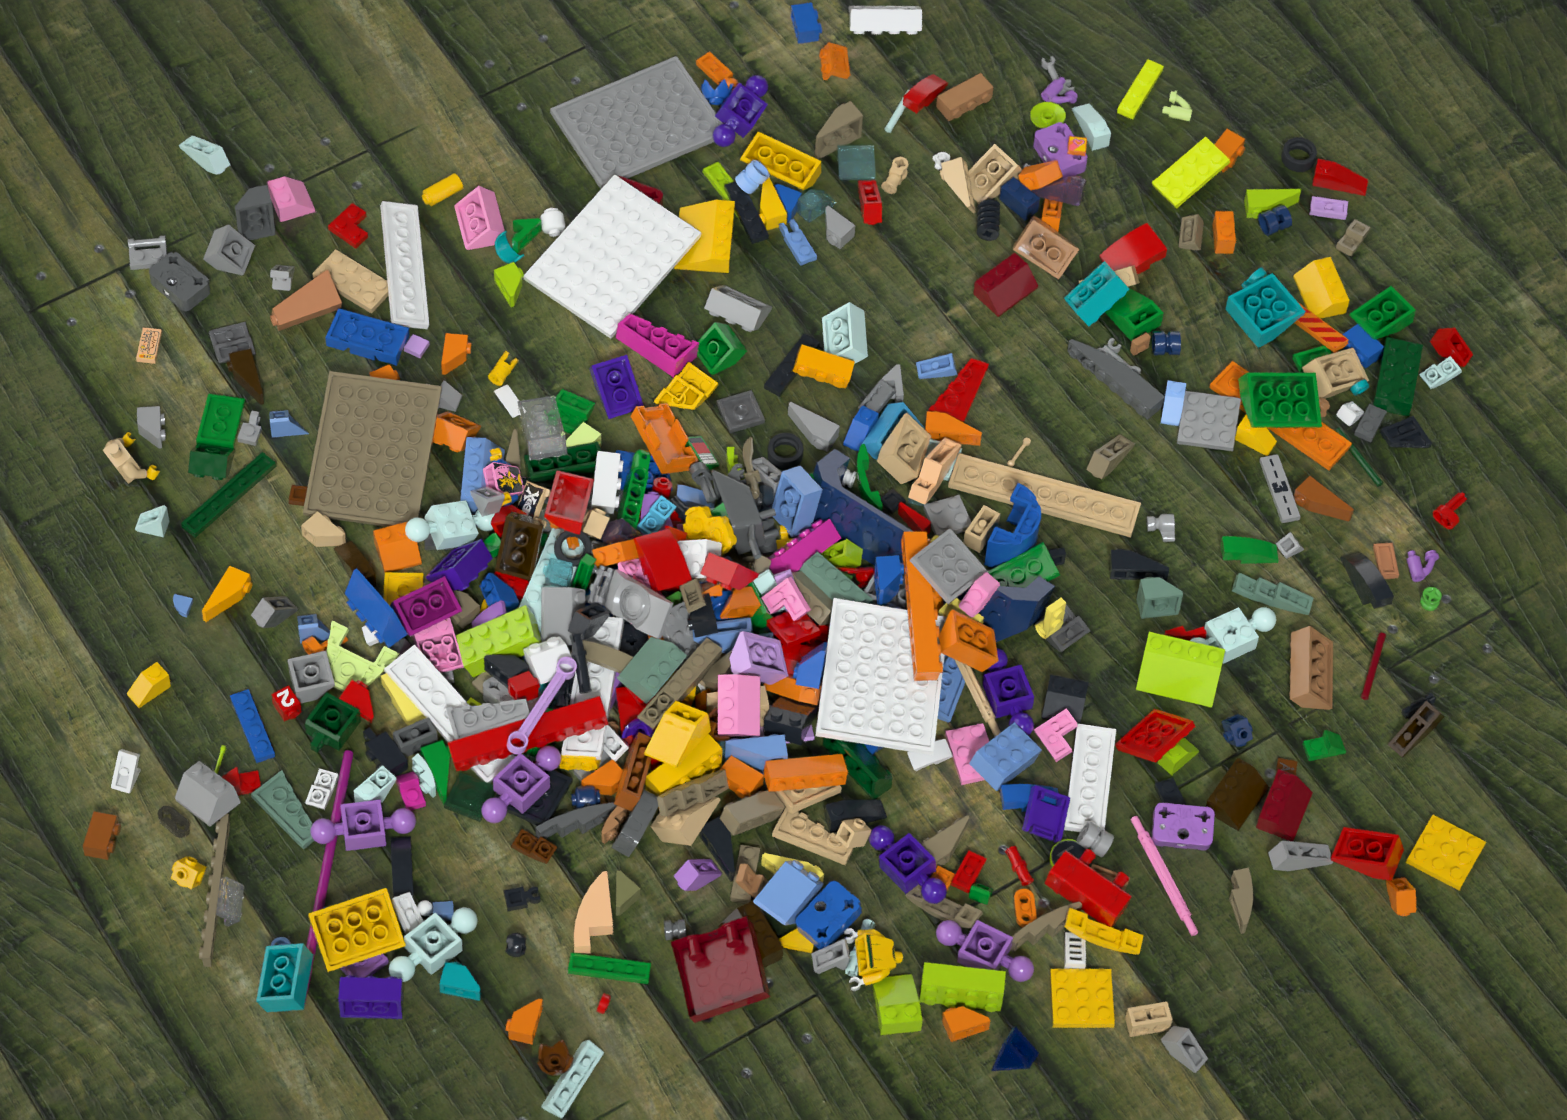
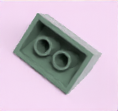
M650 637L618 675L617 679L647 704L687 655L671 642Z

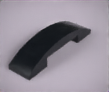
M411 837L391 838L393 898L410 892L414 900Z

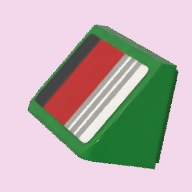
M702 436L688 437L689 440L685 446H691L699 460L698 462H703L709 470L719 466L718 461Z

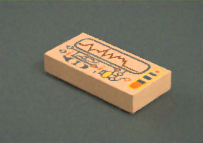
M143 328L136 357L137 362L156 363L162 336L161 329Z

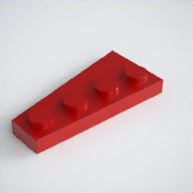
M971 358L959 372L958 377L949 384L947 390L938 397L937 402L928 411L946 413L964 423L987 373L989 364Z

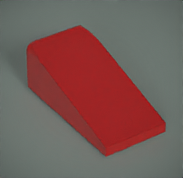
M900 502L898 514L913 532H927L928 535L930 533L931 521Z

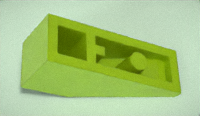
M1301 189L1246 190L1244 199L1246 218L1257 219L1259 214L1268 210L1272 211L1273 208L1280 205L1289 207L1298 203Z

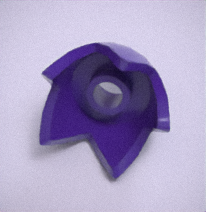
M637 718L626 726L621 738L632 735L634 740L638 732L652 737L656 728L652 729Z

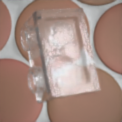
M225 876L220 879L216 915L224 918V925L228 927L240 922L244 885Z

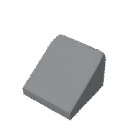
M1291 532L1275 543L1286 559L1304 550L1303 546Z

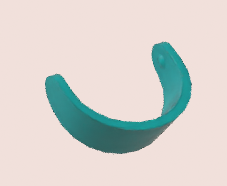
M504 231L496 238V252L505 263H515L525 255H518L511 248L506 238L507 231Z

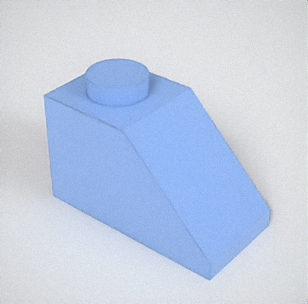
M1167 382L1161 418L1162 424L1180 425L1186 383Z

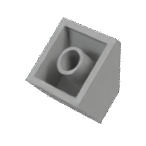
M226 225L214 230L203 259L216 270L244 275L255 245L230 225Z
M326 651L287 659L294 693L300 703L317 700L335 686Z

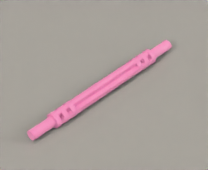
M1138 816L1132 817L1131 821L1138 833L1137 837L1177 914L1184 921L1191 936L1198 934V930L1190 917L1192 914L1148 831H1145Z

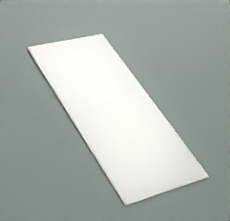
M508 384L494 391L512 418L526 412Z

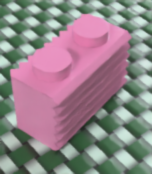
M985 572L973 583L960 602L959 608L970 617H974L986 606L991 596L1000 586V583L989 573Z

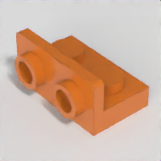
M828 42L819 53L823 80L827 81L831 75L848 79L850 68L847 47Z

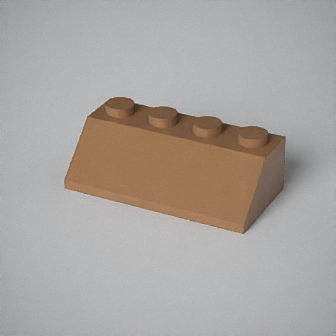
M1311 626L1292 632L1290 642V700L1302 708L1332 709L1333 642Z

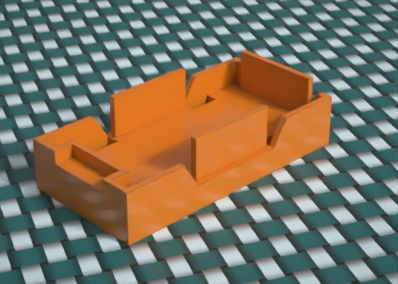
M668 403L659 404L657 407H635L631 418L661 474L689 471L691 465L699 460L691 446H685L689 439L679 420H675V416Z

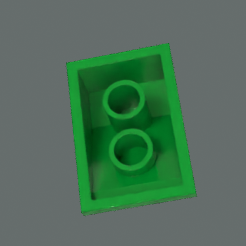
M1390 286L1351 312L1349 316L1375 340L1399 332L1413 323L1416 310Z

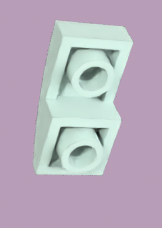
M1450 356L1437 366L1434 364L1419 375L1428 387L1433 389L1456 377L1462 370Z
M416 754L412 758V769L420 778L419 786L425 794L429 793L434 798L436 796V786L433 774L424 759L419 754Z

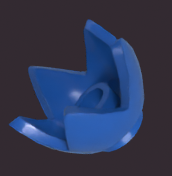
M724 79L714 90L709 82L704 80L701 90L709 104L722 105L723 101L726 100L732 91L733 84H730L728 89Z

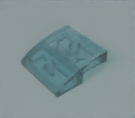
M873 145L837 146L839 180L875 179Z

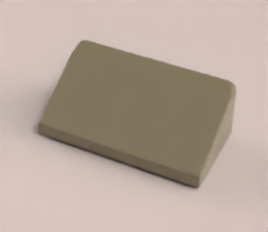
M1199 214L1182 217L1179 248L1201 250L1204 222Z

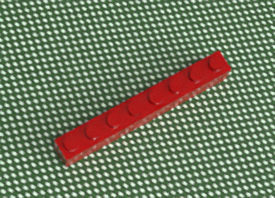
M600 696L544 713L529 735L528 744L524 752L531 748L544 747L554 741H563L570 736H579L593 729L599 730L609 725ZM526 719L448 742L456 772L460 770L466 771L473 766L485 765L492 760L505 759L513 753L507 748L509 735L518 731ZM514 738L510 741L515 747L524 746V742L521 739Z

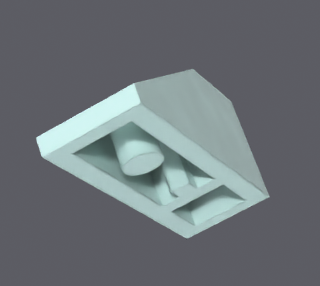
M1090 104L1072 108L1092 151L1108 147L1111 132L1100 114Z
M192 135L179 145L180 149L206 171L213 174L222 173L230 165L221 146Z

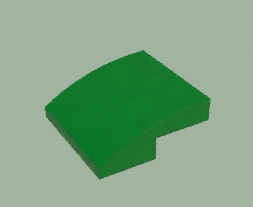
M561 389L553 400L552 408L544 417V423L572 434L583 422H587L595 403Z

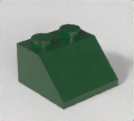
M198 443L190 451L188 473L193 474L194 477L212 476L214 480H223L230 474L235 448Z

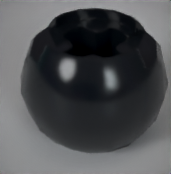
M519 932L507 935L506 943L508 944L505 952L514 958L525 955L527 937Z

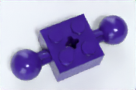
M754 75L747 80L745 86L739 83L730 92L715 115L717 119L724 123L717 126L713 131V140L718 146L728 147L732 145L736 138L735 132L744 138L753 128L768 105L760 99L768 91V83L764 77Z
M997 648L998 662L987 669L991 673L984 674V691L996 718L1011 715L1009 726L1015 722L1027 735H1030L1034 728V722L1028 714L1022 711L1033 708V692L1022 665L1005 669L1008 663L1007 655L1002 649Z
M880 825L873 828L869 835V842L874 849L885 851L879 856V864L886 875L905 894L919 884L925 901L931 904L943 901L947 894L946 885L940 879L929 878L936 871L935 858L910 833L897 843H894V833L889 827Z

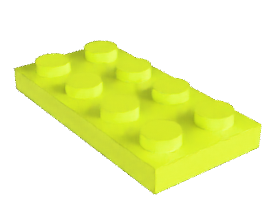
M1204 137L1155 179L1152 185L1177 209L1230 163V159L1207 137Z

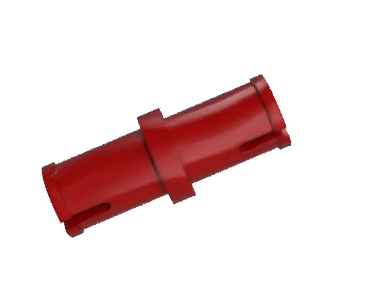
M1016 846L1009 847L1005 850V854H1007L1012 864L1013 872H1016L1022 886L1030 885L1034 879L1026 867V861L1022 859Z

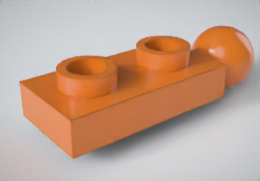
M711 52L696 60V65L718 86L724 79L728 89L730 84H733L732 90L739 84L733 78V73Z

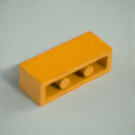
M801 345L793 372L798 373L800 376L814 378L819 382L832 384L837 388L846 389L855 361Z

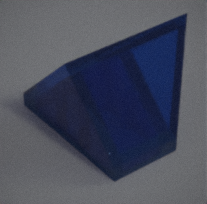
M1013 1027L1005 1039L991 1071L1030 1069L1039 1053L1017 1027Z

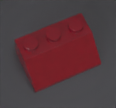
M1013 253L975 281L973 295L999 317L1038 288V284L1028 264L1016 253Z
M1278 769L1256 828L1293 842L1313 792L1296 775Z

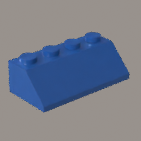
M356 568L345 591V595L349 600L346 603L352 611H357L355 614L361 622L366 621L365 626L371 633L375 632L374 636L380 644L384 642L389 648L408 634L394 610Z

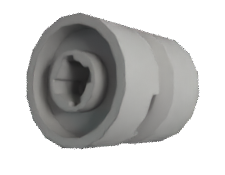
M1089 821L1081 830L1077 838V844L1086 849L1091 848L1096 855L1103 857L1110 848L1114 835L1106 830L1100 831L1099 826Z

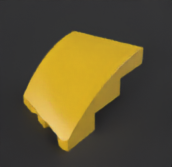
M688 362L667 388L661 391L654 400V403H668L671 407L695 410L713 393L719 384Z

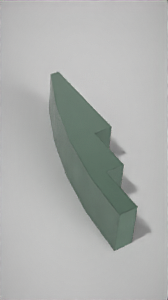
M1242 573L1236 576L1232 592L1251 600L1305 615L1310 613L1314 599L1281 582L1275 585L1260 577L1254 580Z

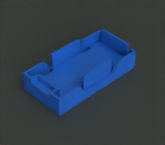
M338 308L325 337L326 346L343 351L350 348V354L375 360L376 357L379 361L397 366L403 347L409 339V328Z

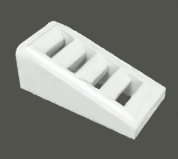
M1065 932L1064 969H1085V940L1072 932ZM1069 938L1081 939V941H1069ZM1070 945H1081V948L1070 947ZM1070 951L1081 952V954L1070 953ZM1070 958H1080V960H1070Z

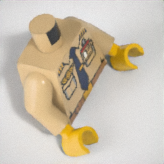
M127 432L123 438L110 440L106 443L103 449L104 453L128 484L134 479L146 477L155 480L160 471L155 470L157 468L155 465H150L147 471L141 469L125 447H130L136 440L129 437L131 435L130 432Z

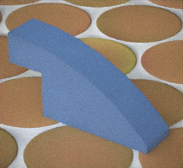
M751 618L716 622L718 633L695 638L693 630V640L702 644L708 638L722 648L721 653L727 654L734 648L740 632L753 633ZM773 632L757 634L774 639Z

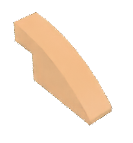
M944 438L925 458L920 476L912 484L908 498L926 505L944 480L962 445Z
M607 871L602 872L593 882L579 907L574 929V953L591 955L590 936L613 934Z

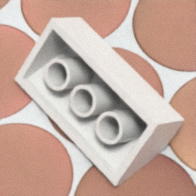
M849 6L850 30L854 31V34H864V31H871V34H882V31H889V34H900V31H907V34H917V31H922V9L919 6Z

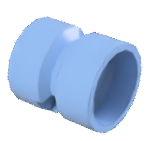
M752 160L746 166V170L741 171L735 178L738 186L748 194L755 192L759 184H763L770 176L767 168L757 160Z

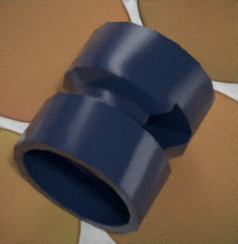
M1280 205L1273 208L1272 211L1268 210L1259 214L1258 222L1263 233L1269 236L1279 230L1291 227L1292 217L1287 207Z
M1153 331V355H1164L1165 352L1169 355H1180V331H1169L1168 334H1165L1164 331Z

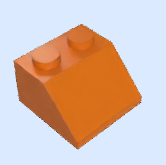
M449 411L437 415L433 442L439 445L445 444L454 452L463 451L466 448V437H475L481 425Z
M407 522L373 531L374 544L384 573L422 564L417 542L411 541L405 533Z

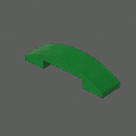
M861 444L856 467L858 489L864 501L882 511L883 505L879 491L871 492L865 473V470L869 468V456L865 444Z

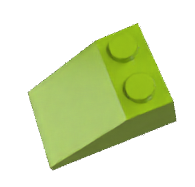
M912 974L885 977L880 982L872 984L880 1035L921 1031L923 1020Z

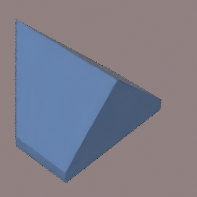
M288 410L269 412L272 438L309 434L289 415Z
M317 614L297 616L300 643L310 636H313L317 641L329 639L330 630L317 618Z

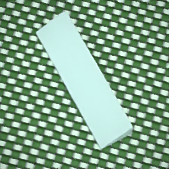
M590 1040L583 1041L573 1056L574 1059L571 1066L565 1073L561 1074L541 1107L557 1117L563 1118L604 1052Z

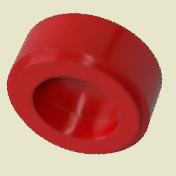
M606 993L602 995L596 1012L605 1014L611 1000V995Z

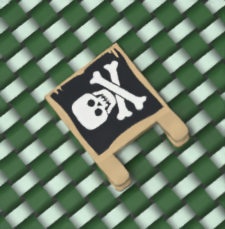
M527 481L517 508L543 524V529H545L547 521L539 519V515L546 497H550L551 490Z

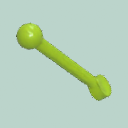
M222 745L220 749V755L214 771L216 774H218L223 755L226 752L225 745Z

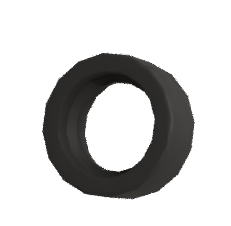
M1302 137L1289 139L1283 147L1282 162L1291 171H1308L1314 166L1317 149L1308 139ZM1300 149L1308 153L1310 157L1306 160H1297L1290 156L1289 151Z
M790 433L775 435L769 441L768 460L777 469L781 470L797 467L803 458L804 448L802 441ZM780 445H790L796 449L797 453L791 458H781L775 454L774 450Z
M564 531L557 538L554 545V553L557 560L568 567L579 566L580 560L585 554L590 555L592 550L589 537L582 531L580 535ZM568 537L580 539L584 545V552L581 557L569 559L564 556L561 548L563 541Z

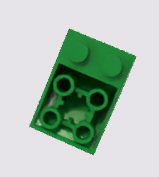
M1129 288L1124 297L1118 299L1109 310L1105 311L1131 342L1139 336L1150 333L1160 327L1164 314L1151 299Z

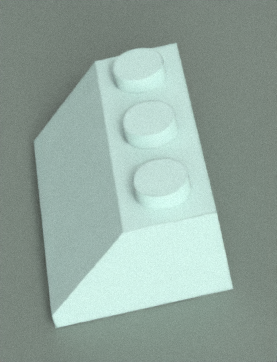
M849 302L822 317L824 352L855 361V363L868 357L864 310Z

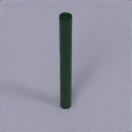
M1340 427L1335 429V432L1351 442ZM1352 443L1349 448L1350 453L1376 486H1381L1383 481Z

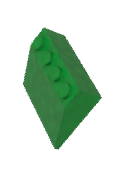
M1247 372L1238 379L1240 397L1252 428L1322 427L1316 373Z

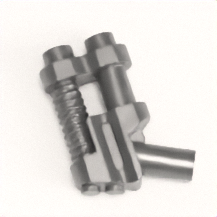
M600 565L599 569H596L595 573L597 575L594 583L590 585L591 593L585 595V604L598 603L601 606L605 605L614 569H607V567ZM606 577V578H605V581H604V583H603V585H602V587H601L603 578Z

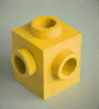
M184 857L174 863L171 879L175 880L182 887L193 889L201 884L207 867L198 863L193 857Z

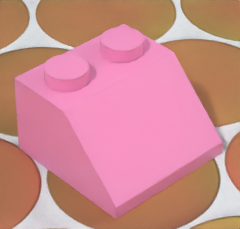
M285 176L267 182L271 201L280 222L315 212L303 182Z

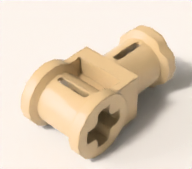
M897 157L893 160L886 182H883L881 185L885 192L895 194L898 184L900 185L902 180L907 177V159Z

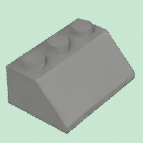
M721 285L711 289L704 309L708 310L709 314L713 316H722L726 318V322L730 324L737 323L742 326V329L752 332L760 328L770 313L772 306L728 286Z
M542 587V642L547 641L551 637H560L566 643L568 650L572 649L569 636L573 634L568 631L574 612L585 607V590L572 587Z
M200 761L184 772L175 796V800L208 826L213 825L241 803L234 786Z

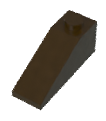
M251 349L229 353L230 361H226L228 372H232L234 379L260 405H263V392Z
M352 541L334 548L336 555L350 578L353 571L357 568L373 587H376V576L372 567Z
M1425 701L1388 743V746L1403 758L1431 733L1445 716Z

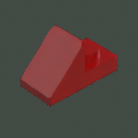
M235 767L222 776L223 779L234 786L237 795L253 793L261 786L258 771L238 774V768Z

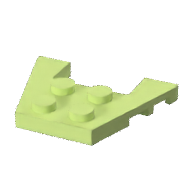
M334 621L331 623L326 653L335 683L334 687L343 692L351 680L355 682L359 680L368 687L384 672V668L400 656L398 652L384 646L376 661L372 663L340 647L349 629Z

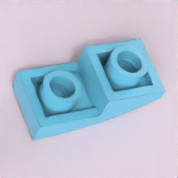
M660 496L650 508L648 514L638 524L637 529L645 535L658 532L677 506L663 496Z

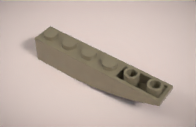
M706 638L637 718L654 729L668 708L675 701L681 703L700 683L712 665L719 660L722 648Z

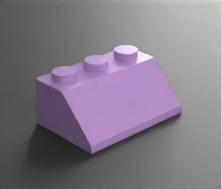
M745 631L740 632L729 658L733 675L759 676L760 683L768 685L788 677L780 640Z

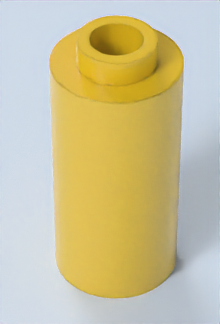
M453 173L424 189L422 199L425 204L433 206L462 190L463 184L460 178Z

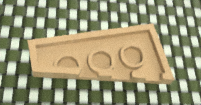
M787 808L783 811L772 833V836L843 865L847 864L853 852V848H846L835 837L836 834H830L824 830V826L819 823L815 824L803 812L791 814Z

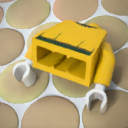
M848 928L844 931L845 935H852V937L844 938L848 944L853 943L855 940L859 976H863L862 979L858 977L850 979L849 983L853 981L858 982V986L851 988L852 991L859 990L863 984L867 986L880 982L890 974L892 969L896 968V963L902 962L903 954L900 951L894 950L892 939L885 938L877 930L865 929L855 932L853 929Z

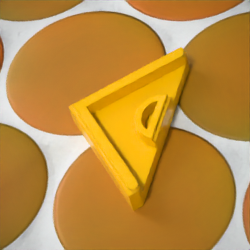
M797 929L778 939L783 948L807 953L813 952L814 945L801 935Z

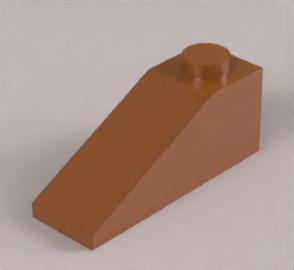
M1311 476L1297 487L1294 493L1296 504L1307 511L1348 522L1351 520L1354 509Z

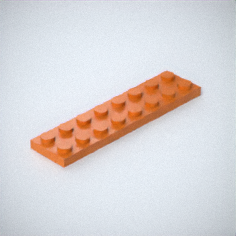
M1232 361L1212 381L1209 388L1220 396L1241 398L1238 379L1248 371ZM1241 400V402H1240V409H1241L1243 412L1246 413L1245 408H1244L1243 403H1242V400ZM1322 423L1321 428H1268L1327 470H1330L1352 445L1350 441L1324 423Z

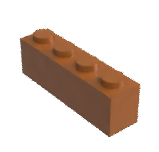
M638 732L630 745L614 801L615 805L631 812L641 798L651 762V757L646 756L644 752L652 737Z

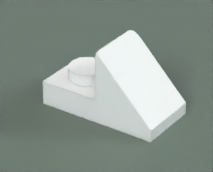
M607 725L603 749L616 762L629 748V744L620 738L610 725Z
M123 749L118 751L111 788L131 793L141 770L137 768L140 754Z

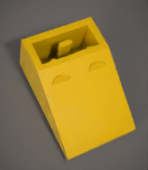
M675 701L664 713L644 754L677 768L711 731L708 713Z

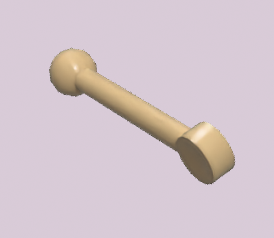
M1024 438L1023 445L1012 460L1008 461L1009 467L1015 465L1018 456L1026 446L1030 445L1031 440L1029 438Z

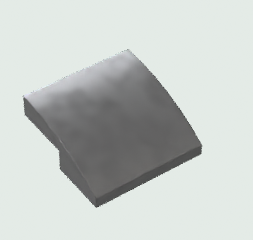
M245 322L209 331L219 364L230 361L229 353L251 349L252 355L256 354Z
M1066 604L1061 629L1046 638V640L1059 652H1062L1089 633L1090 629L1080 616L1076 617Z

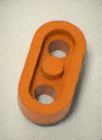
M1020 889L1014 896L1016 922L1022 928L1036 920L1034 894L1028 889ZM1025 917H1026V918H1028L1029 920H1028V921H1024L1022 918H1025Z

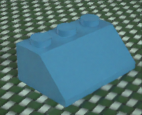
M904 402L888 404L862 443L865 444L867 452L872 458L878 459L881 447L904 414L908 413L923 429L925 428Z

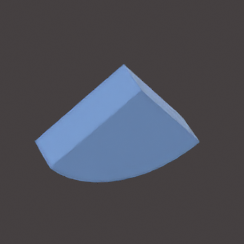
M174 594L173 602L176 610L181 616L187 618L193 604V598Z

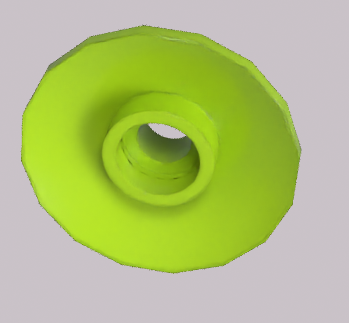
M1042 102L1032 108L1030 119L1033 124L1043 129L1059 122L1063 124L1066 119V113L1056 103Z

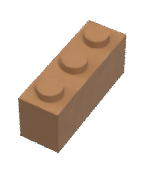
M980 73L938 95L936 107L948 121L959 118L963 113L974 110L978 105L990 101L993 95V86Z

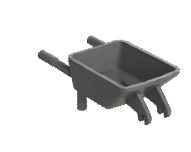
M741 463L735 464L728 476L712 470L718 505L724 504L733 533L737 538L736 544L733 545L737 556L752 551V556L755 559L761 558L762 555L759 547L765 545V540L779 536L778 529L764 532L762 523L763 519L776 516L775 509L772 508L763 512L758 511L750 487L745 485L746 480L740 481V479L744 478L745 473L744 469L737 470L743 467Z

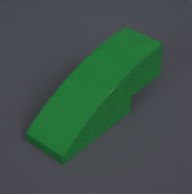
M1222 536L1220 544L1222 560H1240V564L1279 562L1276 544L1248 537Z

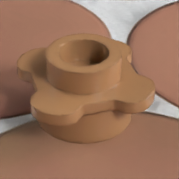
M1320 397L1321 417H1325L1330 405L1325 398Z

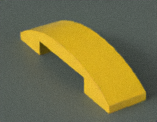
M1072 908L1068 909L1064 927L1073 934L1110 950L1129 954L1140 953L1144 935L1128 929L1123 931L1088 919V914Z

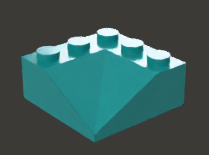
M1273 273L1229 296L1225 309L1258 348L1274 340L1306 312Z

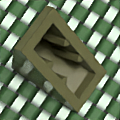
M616 870V916H620L640 899V888L622 871Z

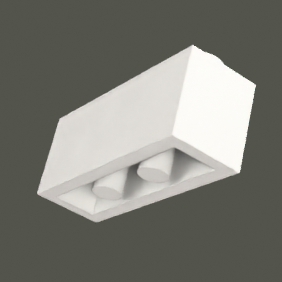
M597 452L591 510L592 508H597L606 513L614 514V508L619 506L620 496H616V490L621 488V478H618V472H622L623 461L620 460L619 453Z

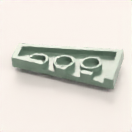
M282 770L251 793L252 798L303 850L314 842L310 833L312 822L303 810L299 799L294 794Z

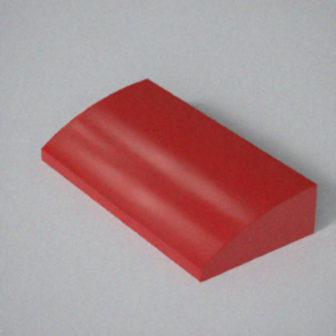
M557 471L544 517L554 525L580 535L594 479Z

